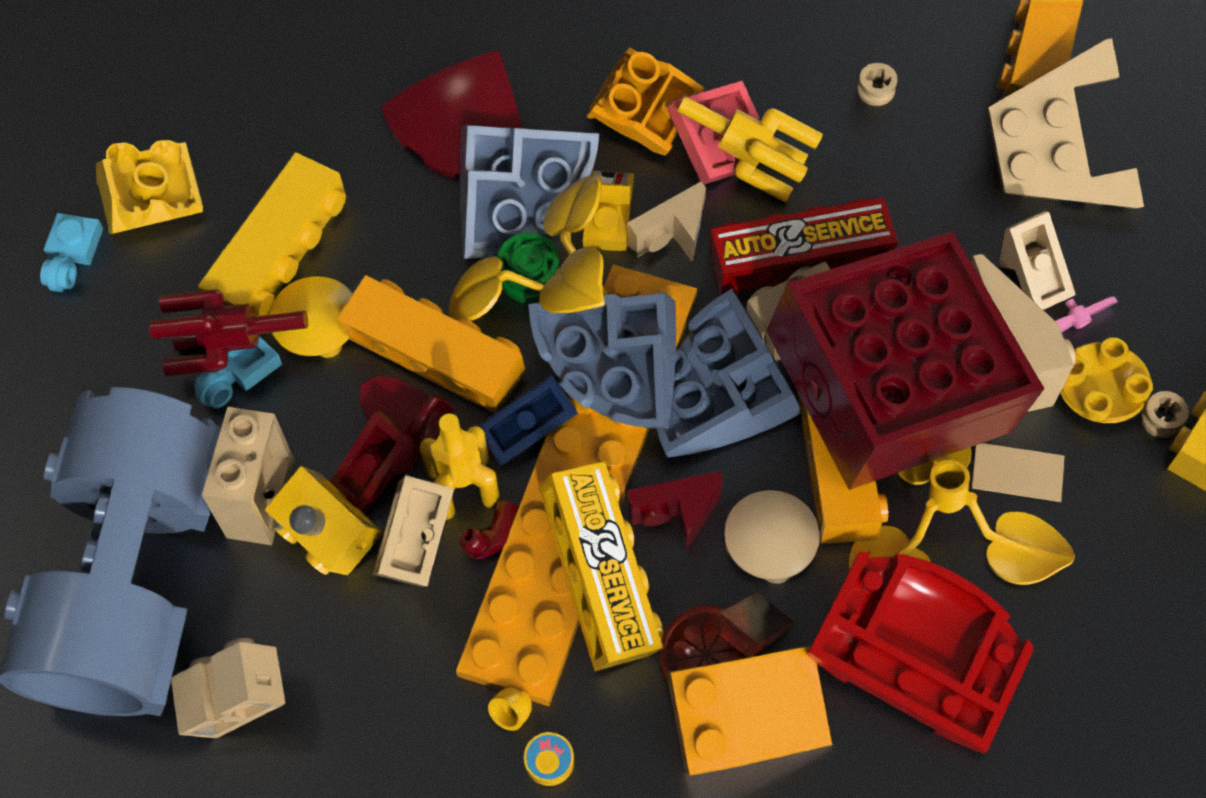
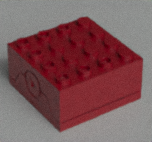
M953 231L788 282L766 330L848 490L1011 433L1045 389Z

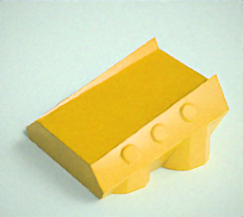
M171 140L156 141L152 144L150 150L141 152L129 143H114L108 147L105 159L96 163V183L99 186L108 224V233L110 234L203 212V204L186 142L177 144Z

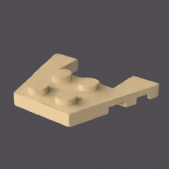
M1112 38L1100 42L987 108L1003 194L1119 206L1131 209L1144 207L1137 168L1095 177L1090 176L1074 88L1115 80L1120 77Z

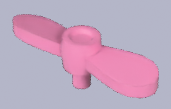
M1112 296L1085 308L1083 305L1077 306L1075 301L1070 299L1065 303L1070 312L1066 317L1060 318L1056 322L1061 333L1072 326L1080 329L1092 321V315L1114 305L1118 301Z

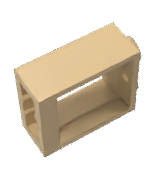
M227 407L202 497L228 539L272 545L276 532L273 525L277 521L264 509L290 479L295 462L278 420L273 413ZM273 491L275 494L271 499H266L264 497L266 492Z
M406 475L398 482L372 574L415 586L427 587L453 495V488ZM422 532H423V533L425 534V536H426V537H425V540H424V539L422 538V536H421V533H422Z

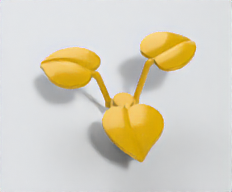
M596 173L569 185L553 199L546 211L543 223L545 232L550 236L560 235V240L569 254L561 268L555 271L554 276L545 284H541L509 270L501 271L502 260L496 256L482 259L472 265L455 286L450 299L448 316L455 320L462 317L470 321L483 316L493 307L501 294L502 282L507 280L540 292V305L550 313H573L604 306L603 295H608V291L602 286L604 269L602 254L594 247H585L576 251L571 242V232L583 230L596 213L601 196V177Z
M971 447L898 473L902 479L910 484L920 485L929 482V500L926 502V509L915 535L909 541L906 534L900 529L893 526H881L877 540L854 542L849 555V570L857 554L871 551L868 558H894V555L898 553L931 562L927 554L916 547L921 543L934 512L939 510L943 513H953L959 511L965 505L969 506L983 536L992 541L986 552L988 565L997 576L1007 582L1029 585L1045 580L1071 565L1075 559V554L1066 539L1056 529L1029 513L1017 511L1004 513L996 522L995 532L989 528L976 502L977 495L968 491L970 474L967 467L971 462L972 453Z

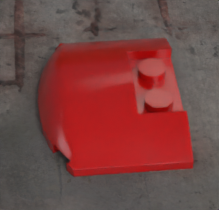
M871 551L859 552L806 655L843 683L849 681L933 728L934 734L983 754L986 753L1033 653L1034 647L1028 638L1021 643L1013 627L1007 621L1011 617L1010 614L987 593L960 575L929 561L909 555L896 553L894 558H868Z

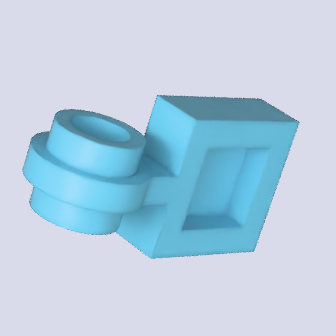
M57 213L44 247V252L49 259L44 261L40 273L41 283L48 286L50 291L63 292L64 289H72L77 277V268L74 263L91 264L103 231V227L98 219Z
M260 336L257 348L228 351V365L225 369L217 372H203L194 383L196 398L207 407L219 408L224 406L232 397L233 389L231 384L236 381L247 391L280 367L282 363L278 353Z

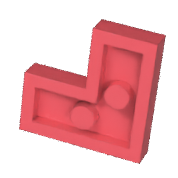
M743 81L688 97L730 120L736 109L757 120L760 119ZM683 98L667 107L668 112L700 182L705 185L735 175V167L740 159L717 147L722 135L677 112Z

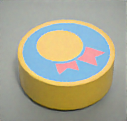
M545 732L529 741L524 751V764L530 778L538 784L554 786L562 783L570 776L574 767V753L571 744L565 737L557 733Z

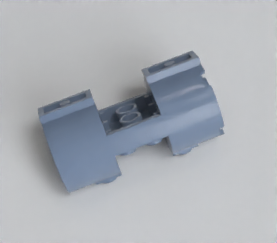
M111 387L109 396L95 397V393L87 390L76 398L60 453L50 451L43 479L51 481L50 498L55 499L69 511L94 522L91 540L87 541L81 564V573L48 571L31 576L25 575L22 589L11 590L4 619L13 620L12 631L0 670V683L18 695L67 710L108 716H137L143 714L161 716L167 699L187 609L173 606L162 596L143 587L131 584L143 533L167 534L183 532L189 529L205 531L211 511L202 497V492L221 427L216 426L210 418L203 419L201 422L190 415L191 405L163 394L134 388Z

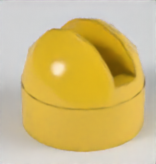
M509 686L500 690L488 704V711L493 721L501 728L509 731L518 730L528 719L532 710V702L526 691L520 692L515 689V686Z

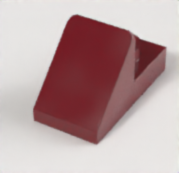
M380 410L375 411L332 476L330 482L346 496V499L353 506L358 507L363 513L370 512L393 476L411 473L414 469L413 440Z
M721 471L627 490L628 512L631 524L643 523L645 526H657L666 523L671 517L678 516L685 548H688L721 498L723 482Z

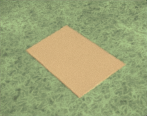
M980 443L976 445L972 489L1061 502L1065 456Z

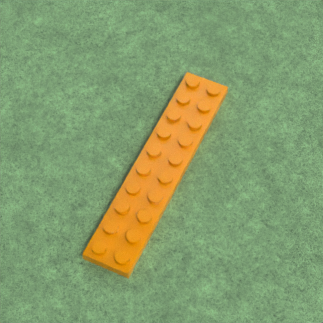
M613 264L604 286L608 294H616L620 298L666 293L675 300L677 351L697 298V288ZM565 390V394L578 414L546 436L510 529L508 540L503 547L456 669L457 676L497 690L515 686V689L520 692L526 691L531 701L546 706L551 704L580 622L539 486L552 473L605 461L609 475L612 474L617 480L620 491L618 504L621 509L649 428L633 427L614 422L609 417L591 408L582 406L568 395Z

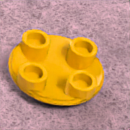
M321 276L306 277L289 284L274 299L269 314L305 310L308 315V328L273 332L275 341L286 350L298 355H320L324 358L336 356L340 353L342 345L349 339L342 332L337 317L351 298L352 292L339 281Z
M1111 337L1103 342H1092L1074 349L1075 365L1060 394L1065 403L1075 413L1099 423H1118L1134 417L1145 407L1153 390V383L1143 361L1129 350L1128 345L1123 340Z

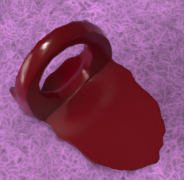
M373 377L360 385L359 403L366 419L369 421L375 411L380 410L413 440V458L418 460L421 459L419 453L421 442L426 438L436 440L440 434V418L444 414H451L455 411L454 406L443 397L435 394L430 397L423 390L412 387L398 378Z

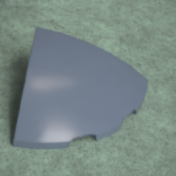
M461 125L460 222L463 258L478 259L498 256V251L505 241L514 235L524 232L545 235L544 217L553 199L569 185L591 174L598 150L599 134Z
M732 289L713 300L689 322L690 333L676 351L674 390L668 428H657V432L664 452L670 458L719 448L749 438L802 413L794 394Z
M666 293L620 298L616 294L603 295L604 306L573 313H550L544 310L540 303L528 304L531 329L539 354L542 359L549 363L553 372L560 380L558 384L568 395L582 406L591 408L617 423L642 428H668L672 408L676 361L675 300Z

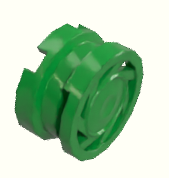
M524 232L514 235L505 241L498 251V258L502 260L501 271L509 270L541 284H545L555 275V271L560 268L559 254L556 246L547 237L538 233ZM510 280L502 282L503 291L511 299L520 303L539 302L540 292Z

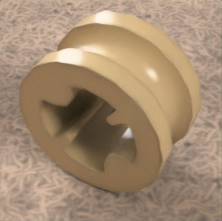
M872 63L864 67L860 73L857 87L860 99L872 106H881L890 102L895 94L897 74L893 68L883 63ZM873 80L881 81L882 88L872 87Z
M1170 391L1155 393L1142 410V425L1153 436L1170 438L1176 435L1186 422L1189 414L1188 405L1176 393ZM1159 407L1165 408L1164 413H1167L1168 410L1173 413L1174 416L1170 422L1164 421L1165 416L1161 419L1156 416L1155 413Z

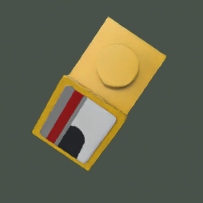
M592 170L590 175L597 173L601 177V196L596 213L584 228L583 248L594 247L597 250L627 252V223L630 221L634 173Z

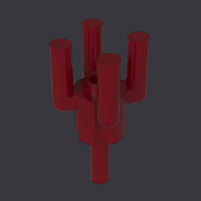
M213 289L160 296L159 305L163 314L203 309L202 314L153 320L149 323V332L152 339L172 337L173 347L176 351L206 348L207 354L165 358L163 360V372L168 377L223 370L228 365V351L257 348L259 334L307 329L308 315L303 310L257 316L255 308L250 307L249 303L225 306L224 294L220 290Z

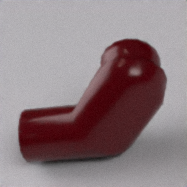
M498 501L491 526L481 530L478 528L473 530L468 528L460 537V546L466 552V555L470 558L482 560L503 550L519 506L509 501Z

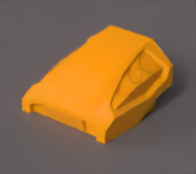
M629 47L606 78L590 105L586 117L589 119L596 118L620 134L641 143L652 152L665 156L672 148L671 144L678 133L667 107L674 101L684 98V96L689 97L702 93L705 88L673 65L658 61L649 53L637 52Z

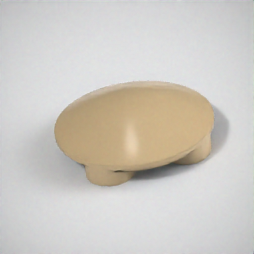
M764 490L746 496L733 507L725 524L724 546L734 562L745 572L755 577L766 579L768 582L780 584L789 577L803 571L811 563L819 546V527L813 512L803 501L786 492Z

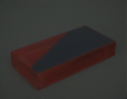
M755 592L720 612L711 626L740 652L751 658L784 636L794 621L758 592Z

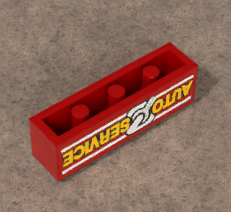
M884 197L870 200L867 198H857L843 205L832 207L814 206L805 212L788 215L771 214L761 220L745 223H725L718 228L711 229L709 253L720 294L722 295L730 289L736 294L758 290L766 286L774 287L787 281L798 269L806 266L812 268L824 261L830 269L885 253L896 249L898 240Z

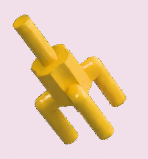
M684 96L677 109V112L722 135L717 147L740 159L735 167V175L739 179L783 202L787 201L793 187L757 169L756 166L760 162L800 183L808 167L804 166L808 154L775 137V131L779 130L813 149H816L823 136V133L775 108L768 109L761 121L736 109L730 120Z
M454 414L443 415L439 420L440 434L436 440L426 438L420 444V451L427 475L431 478H436L435 484L450 487L454 490L455 488L474 484L480 489L484 506L488 508L496 507L497 502L500 501V493L496 473L485 466L489 461V453L484 430L481 427L473 426L466 432L460 428L457 416ZM452 498L446 520L451 519L455 514Z

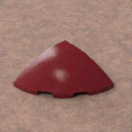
M499 50L470 58L432 74L403 90L381 106L385 121L400 145L404 149L409 146L415 153L420 155L428 168L453 179L456 174H460L461 125L523 129Z

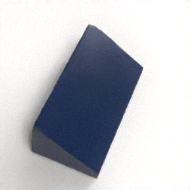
M550 375L479 424L478 427L484 430L487 446L499 464L503 466L577 415L578 412L553 375Z

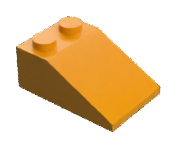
M810 646L666 672L684 771L688 775L743 766L832 745L817 664L806 655Z

